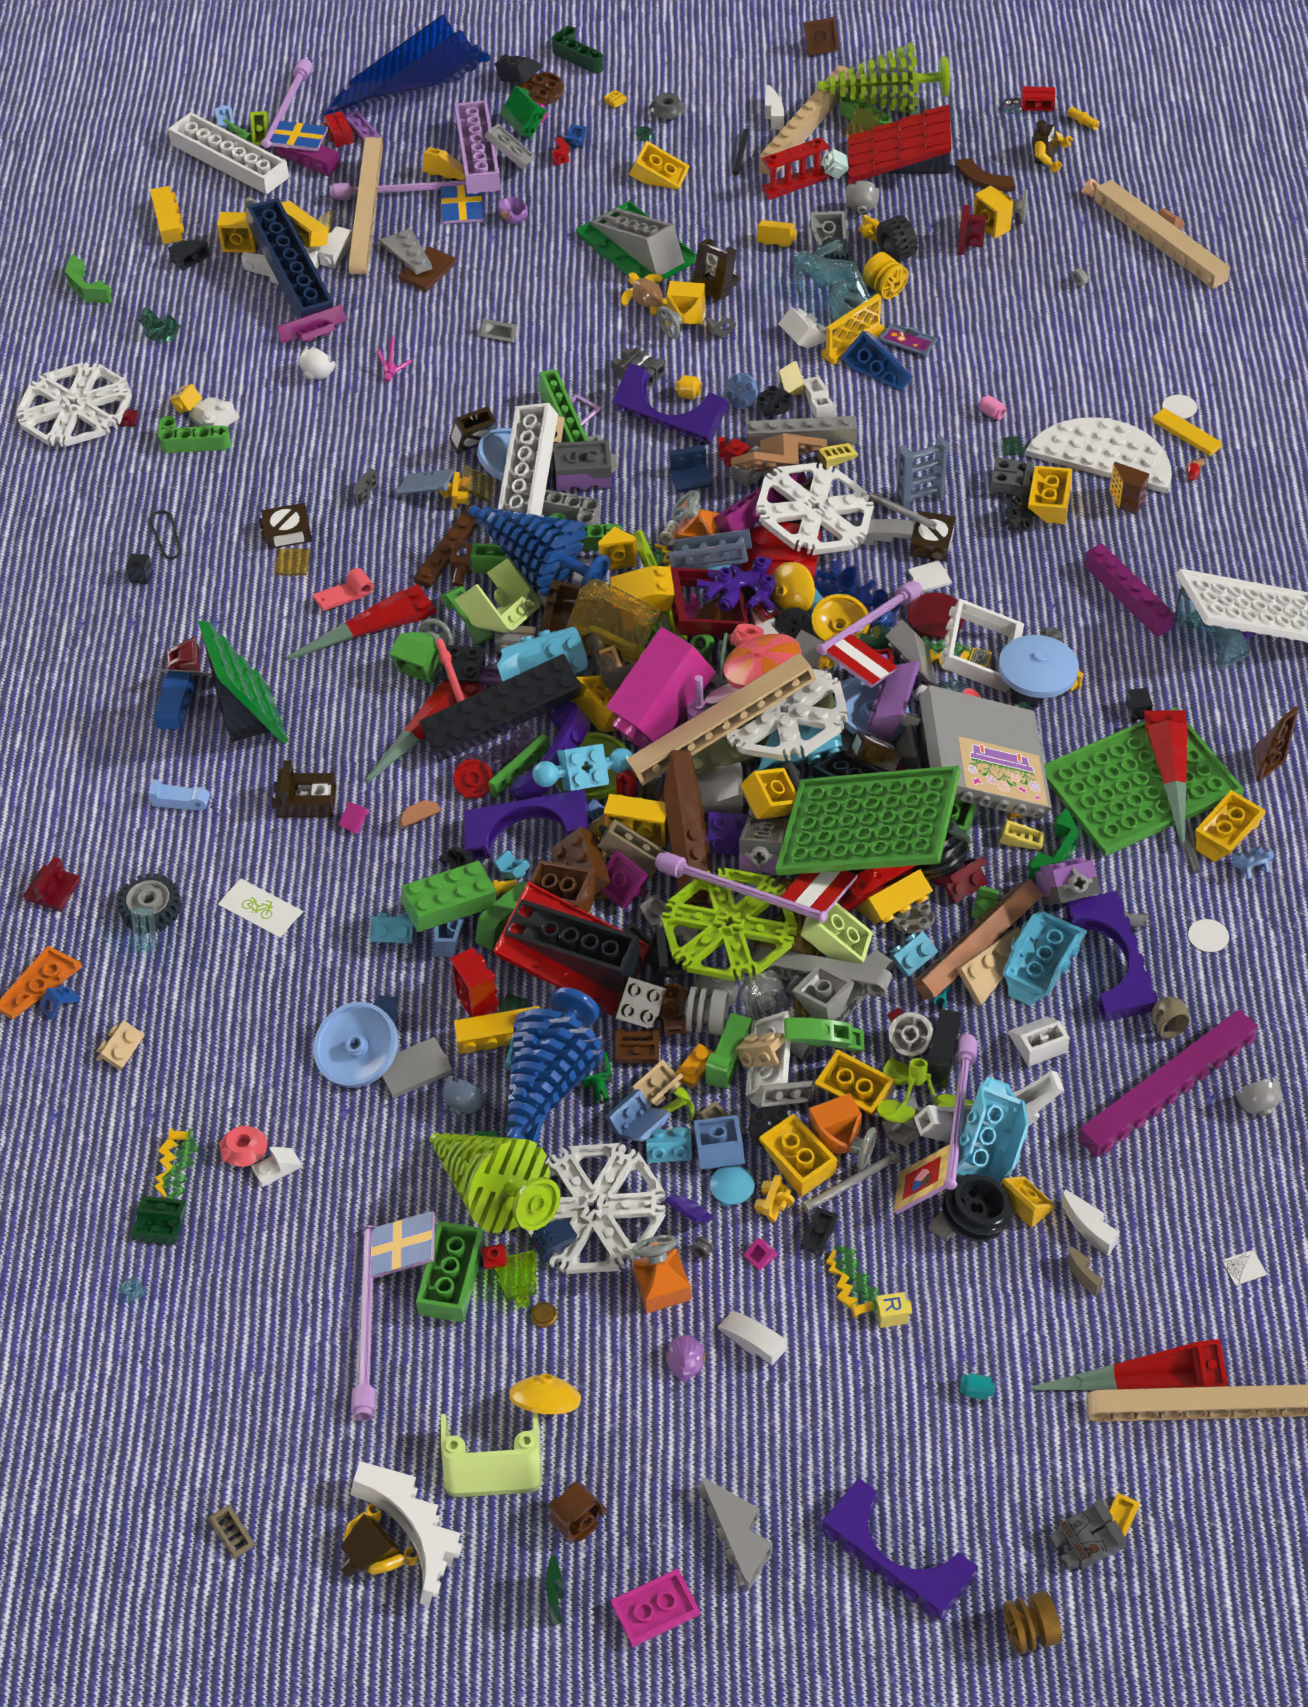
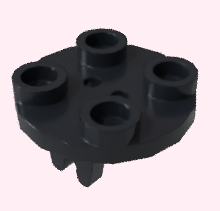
M771 385L758 395L756 399L757 407L763 412L764 417L769 415L770 420H773L775 415L784 414L792 407V394Z
M1019 494L1009 497L1004 505L1007 518L1003 521V525H1009L1008 530L1016 529L1022 532L1029 530L1033 525L1035 513L1028 508V504Z
M791 607L784 609L775 621V630L779 634L788 635L794 639L801 630L812 635L811 616L800 608Z
M778 1106L760 1107L758 1110H755L748 1126L752 1141L757 1146L765 1149L759 1137L788 1118L787 1111Z

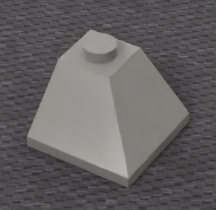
M818 964L792 992L811 1017L835 1020L844 1010L854 986V981Z

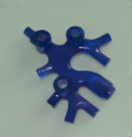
M835 560L831 562V572L817 571L818 578L837 582V584L833 585L824 581H814V586L822 597L834 594H848L859 600L864 606L870 605L873 609H877L891 599L888 598V593L883 589H878L873 594L870 593V590L876 586L874 580H870L863 586H857V567L855 566L847 567L841 573L839 562ZM898 604L892 609L899 610L900 604Z

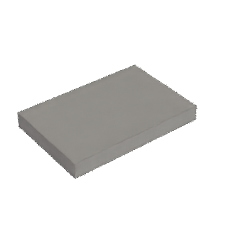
M496 124L484 135L521 169L526 167L535 158L533 153L500 124Z
M433 1037L397 1052L393 1063L381 1077L394 1099L453 1073V1070L438 1041Z

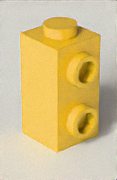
M762 220L757 225V242H762L764 245L779 244L780 247H788L796 240L797 230H795V224Z

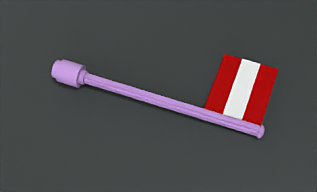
M908 581L895 591V597L825 643L819 644L816 648L817 653L821 656L827 655L870 688L874 687L894 673L898 667L853 634L898 604L908 605L921 595V585L916 581Z
M669 852L659 853L655 860V867L662 873L677 878L686 874L819 920L820 923H824L827 920V913L857 879L856 874L847 871L804 873L796 878L781 897L688 866L685 858Z

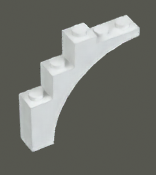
M336 226L328 236L327 245L305 248L316 269L319 265L334 269L337 267L351 248L352 230ZM247 252L242 254L244 270L269 276L270 282L279 284L264 255Z
M1049 1071L1037 1081L1013 1094L1017 1099L1025 1101L1028 1123L1031 1125L1040 1117L1038 1112L1061 1094L1064 1088L1057 1072ZM928 1105L914 1117L920 1136L950 1143L954 1107ZM973 1105L964 1106L962 1131L965 1130L967 1116L972 1110Z
M360 1461L350 1495L368 1501L385 1511L399 1523L410 1537L418 1553L422 1568L423 1588L420 1604L430 1606L432 1596L437 1598L441 1582H437L438 1576L443 1577L446 1566L451 1567L453 1559H459L463 1545L458 1543L461 1533L438 1527L440 1516L436 1515L438 1505L416 1499L418 1488L414 1487L416 1477Z

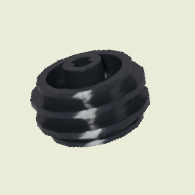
M947 833L940 864L917 865L911 868V871L916 872L921 869L925 878H934L948 874L965 863L967 853L970 850L967 842Z
M966 1174L956 1178L957 1187L947 1190L941 1205L943 1217L949 1227L960 1237L974 1242H988L998 1238L1010 1222L1013 1211L1010 1197L1002 1185L994 1179L980 1174Z

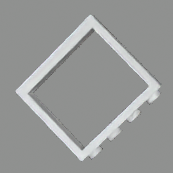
M959 599L955 607L952 606L949 611L951 619L946 626L948 633L943 641L945 648L940 656V659H942L941 668L1006 693L1010 687L1004 682L999 672L953 655L959 621L962 618L1008 636L1007 644L1016 638L1022 637L1024 623Z

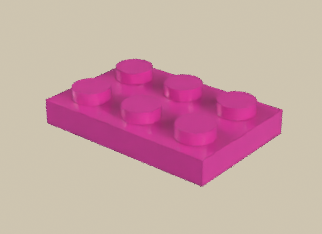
M678 1568L611 1600V1605L632 1648L700 1616V1610Z

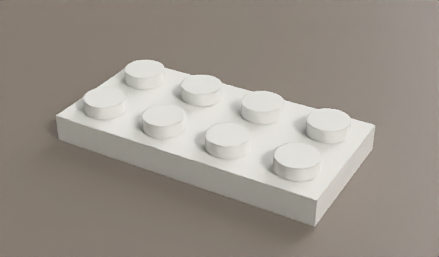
M787 1010L753 1021L751 1034L784 1033V1019L793 1018V1014ZM786 1040L775 1051L779 1060L776 1066L748 1067L746 1096L749 1099L753 1097L760 1085L788 1083L791 1041Z

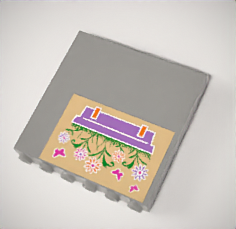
M929 685L920 696L930 768L959 765L961 773L955 800L1042 819L1052 806L1035 712Z

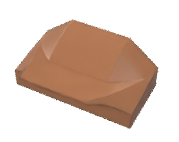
M423 800L407 807L402 812L399 826L403 829L438 814L441 809L438 803Z

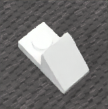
M269 1147L271 1157L251 1166L262 1187L302 1167L292 1148Z

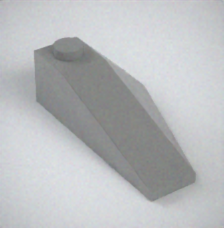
M845 211L811 212V229L820 250L822 242L827 237L832 239L833 236H836L837 239L842 237L841 240L844 238L847 240ZM848 264L845 267L842 265L841 268L838 265L836 268L833 267L834 265L828 266L831 275L848 274Z

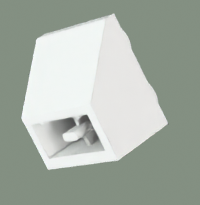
M791 307L778 323L798 345L807 349L826 341V327L820 323L818 324L816 322L818 319L810 313L807 315L800 308L797 310Z
M1048 1016L1008 1031L1010 1038L1028 1067L1068 1051L1070 1037L1060 1021Z

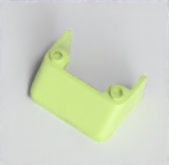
M510 557L487 572L498 588L494 592L495 601L500 605L497 610L478 584L455 599L473 626L508 634L540 607L539 597Z
M533 1412V1431H523L515 1437L514 1450L466 1453L465 1442L461 1437L449 1436L446 1414H441L443 1478L448 1495L451 1497L519 1494L532 1493L539 1489L542 1479L538 1413Z

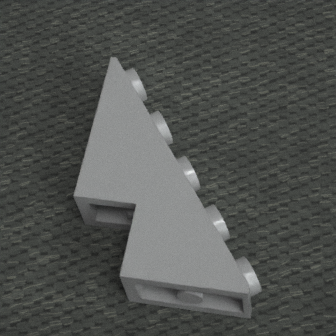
M702 1477V1484L697 1486L702 1500H707L709 1505L707 1507L708 1515L711 1521L715 1520L719 1527L716 1528V1532L720 1542L726 1543L728 1548L725 1550L729 1563L736 1566L737 1572H735V1576L739 1586L744 1585L745 1589L749 1591L772 1554V1542L752 1532L759 1519V1508Z

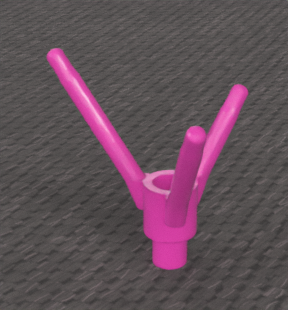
M391 336L388 363L385 362L381 350L377 349L384 367L385 382H390L394 374L412 363V359L398 367L392 363L394 336Z

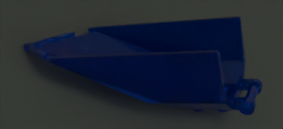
M441 15L353 77L348 82L350 87L347 90L342 89L329 104L328 109L322 113L324 116L328 114L333 115L339 111L345 112L459 81L468 71L475 70L481 62H488L490 55L483 51L479 45L471 46L463 31L458 30L455 32L446 17Z

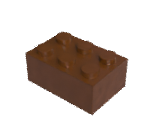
M580 826L551 848L554 863L594 870L595 895L611 882L602 851L597 847L599 844L597 835Z

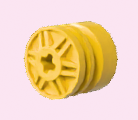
M879 252L870 258L862 271L863 282L885 299L897 296L905 287L909 276L908 269L885 252Z

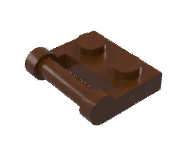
M616 1029L615 1064H658L660 1029H653V1031H623V1029ZM647 1039H653V1041H623V1040H647Z

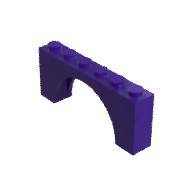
M629 363L612 400L616 410L621 413H626V411L632 413L631 415L637 419L645 418L653 425L661 424L663 428L669 431L677 430L682 436H693L698 442H712L729 406L725 398L708 392L701 404L689 412L679 415L661 413L655 410L648 400L647 384L650 377L649 372L643 367Z
M584 789L465 810V850L472 853L475 861L491 858V849L497 837L512 824L529 818L553 820L559 823L568 835L580 826L590 831L589 806Z
M1117 891L1068 901L1065 908L1068 922L1082 929L1094 930L1108 936L1119 946L1126 960L1127 974L1125 978L1115 988L1099 995L1097 1005L1103 1022L1152 1012L1153 1006L1158 1001L1156 991L1151 988L1150 974L1145 971L1144 957L1142 953L1138 952L1137 938L1135 935H1132L1130 919L1128 916H1125L1124 902L1122 898L1118 897Z
M858 1478L823 1519V1534L828 1540L836 1541L843 1546V1550L848 1555L859 1558L869 1571H876L880 1574L886 1584L901 1590L907 1600L922 1606L923 1611L928 1616L936 1617L942 1621L977 1577L978 1566L959 1552L944 1564L928 1569L907 1568L888 1559L875 1545L868 1525L870 1514L878 1501V1492Z

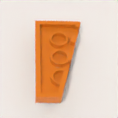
M47 946L0 999V1013L13 1020L44 997L47 988H56L82 968L81 962Z

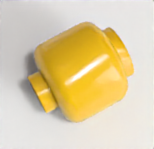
M682 375L680 380H676L675 391H678L680 398L695 400L697 396H700L702 382H699L698 377Z

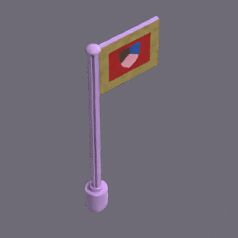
M962 1034L957 1039L954 1060L960 1066L950 1144L899 1172L894 1213L896 1214L909 1209L944 1189L952 1190L957 1187L956 1174L969 1066L976 1062L978 1048L976 1038L971 1034Z

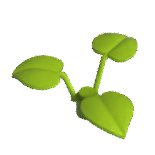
M891 1056L884 1066L883 1073L894 1078L895 1085H902L904 1083L909 1085L903 1103L897 1100H884L877 1106V1112L880 1117L891 1122L903 1123L910 1121L915 1116V1109L907 1106L912 1086H920L926 1080L932 1100L937 1106L955 1107L956 1096L941 1094L936 1098L931 1082V1074L927 1073V1061L915 1058L910 1061L909 1066ZM965 1099L964 1106L974 1104V1101Z

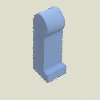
M153 779L148 793L152 806L195 811L206 809L210 797L209 791L204 788L162 784L161 780Z

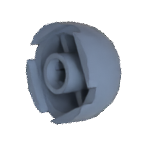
M448 1076L443 1087V1099L450 1106L449 1111L461 1116L462 1113L472 1114L481 1109L488 1094L485 1092L481 1095L480 1088L461 1079L454 1082L452 1081L453 1076Z

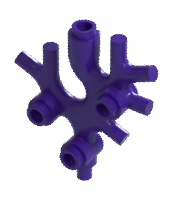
M759 556L754 559L750 571L743 572L735 564H732L729 568L722 567L717 573L712 570L708 571L707 577L715 582L699 579L697 581L696 587L709 590L703 596L705 601H710L720 590L727 592L718 601V607L723 612L730 611L738 603L740 587H749L755 591V595L746 603L748 609H752L757 603L763 604L769 611L775 608V605L768 599L773 595L775 586L773 576L766 575L769 565L772 563L769 557Z

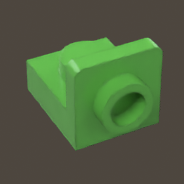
M979 886L971 917L980 920L998 903L999 891L990 887Z

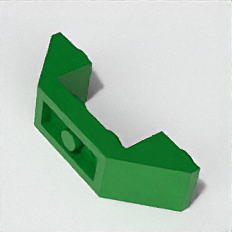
M1064 809L1061 815H1057L1053 823L1055 827L1054 835L1062 838L1060 849L1055 850L1052 857L1038 852L1034 859L1031 858L1027 865V870H1029L1028 879L1036 880L1034 872L1041 871V866L1068 860L1075 849L1079 831L1068 809Z

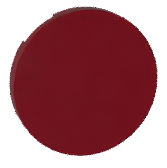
M939 592L920 595L908 606L907 622L909 627L921 637L927 636L937 638V640L944 639L948 633V630H946L947 623L951 619L949 611L952 606L955 607L958 600L953 596ZM960 618L957 633L962 629L965 619Z

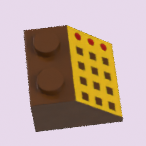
M1118 462L1113 463L1109 491L1119 509L1137 515L1146 500L1150 473Z

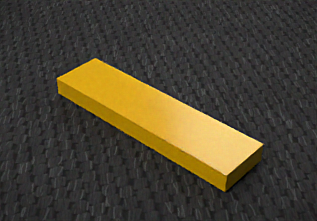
M1163 408L1152 418V422L1208 456H1212L1222 447L1221 441L1166 408Z

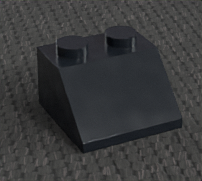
M503 55L494 63L500 81L524 83L543 68L542 63L520 56Z

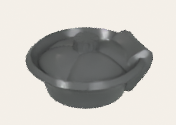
M664 92L654 98L649 109L659 118L672 119L684 112L685 104L676 94Z

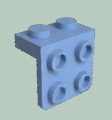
M635 1089L607 1113L605 1118L617 1137L642 1142L647 1140L656 1128L663 1126L671 1114L668 1110L650 1107L641 1090Z

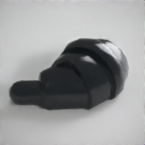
M455 846L439 856L441 863H450L453 868L475 862L472 853L459 846Z

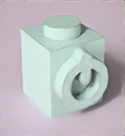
M833 148L830 152H827L822 159L825 173L837 179L845 174L848 170L846 155Z

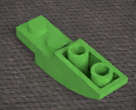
M818 1018L784 1019V1040L814 1047L826 1045L857 1053L864 1051V1030L853 1028L851 1023Z

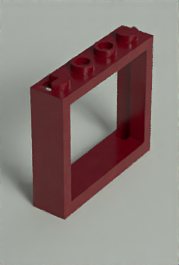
M670 567L675 594L671 610L676 635L696 636L708 634L712 637H724L725 633L729 635L734 632L737 625L749 624L750 619H747V607L744 605L745 595L741 591L742 587L739 588L740 599L733 607L735 621L687 618L681 586L696 587L698 579L709 582L715 581L707 577L710 569Z

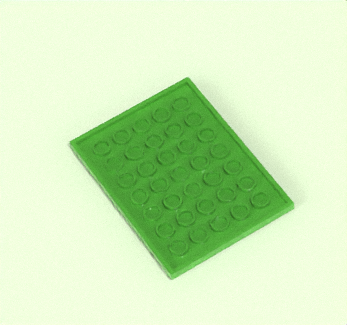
M1145 721L1044 764L1047 784L1104 856L1175 825L1159 768L1146 734ZM1188 722L1185 820L1216 807L1230 790L1239 795L1244 793V788Z
M959 765L801 779L775 871L777 875L940 864L961 773Z

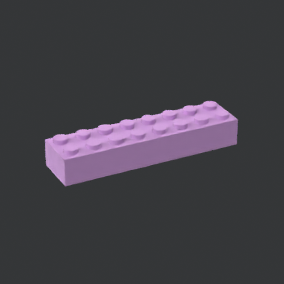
M487 100L456 103L455 115L467 194L501 190L495 145L484 137L485 133L492 128Z

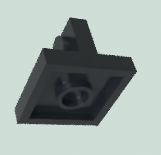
M656 928L650 944L653 985H661L664 978H685L686 970L682 968V963L685 961H680L678 964L675 963L665 935V928ZM675 935L678 946L683 947V935Z

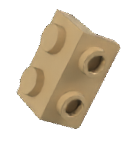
M124 1020L119 1026L114 1024L108 1033L110 1036L107 1042L103 1041L96 1050L99 1053L96 1058L97 1061L104 1059L119 1070L124 1067L145 1036V1034Z
M768 1032L763 1035L752 1033L747 1035L744 1041L735 1049L744 1068L776 1066L779 1060L775 1051L786 1040H784V1033L774 1034L773 1032Z
M662 1059L630 1089L632 1092L635 1089L641 1090L649 1105L654 1104L657 1107L666 1099L664 1094L668 1090L672 1093L681 1085L679 1080L683 1075L681 1073L676 1075Z

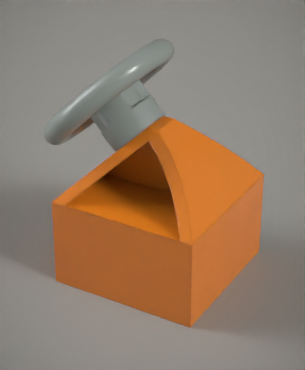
M696 490L686 493L672 510V520L681 521L677 531V539L720 533L714 518L720 513L700 509L697 506L700 493Z
M851 1093L809 1108V1130L832 1154L850 1152L858 1155L857 1168L859 1170L866 1168L874 1149L877 1130L875 1127H871L864 1138L860 1137L862 1114Z
M660 1235L638 1242L632 1249L635 1256L643 1257L632 1261V1270L646 1313L691 1300V1287L677 1249L674 1248L678 1243L675 1236Z

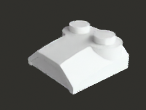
M208 397L194 406L189 414V419L199 427L228 426L239 419V413L234 410V405L231 402Z

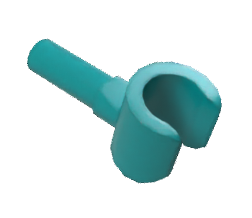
M949 985L942 990L941 995L935 997L934 1008H936L938 1002L944 1003L942 1009L947 1008L946 995L950 987Z

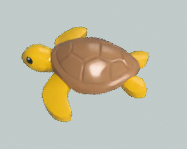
M629 273L628 281L633 285V288L626 290L622 294V305L627 306L629 301L634 298L640 305L650 307L651 315L655 316L658 311L657 307L661 305L667 306V299L663 298L662 291L656 284V282H661L663 277L658 274H650L645 278H639L636 273Z

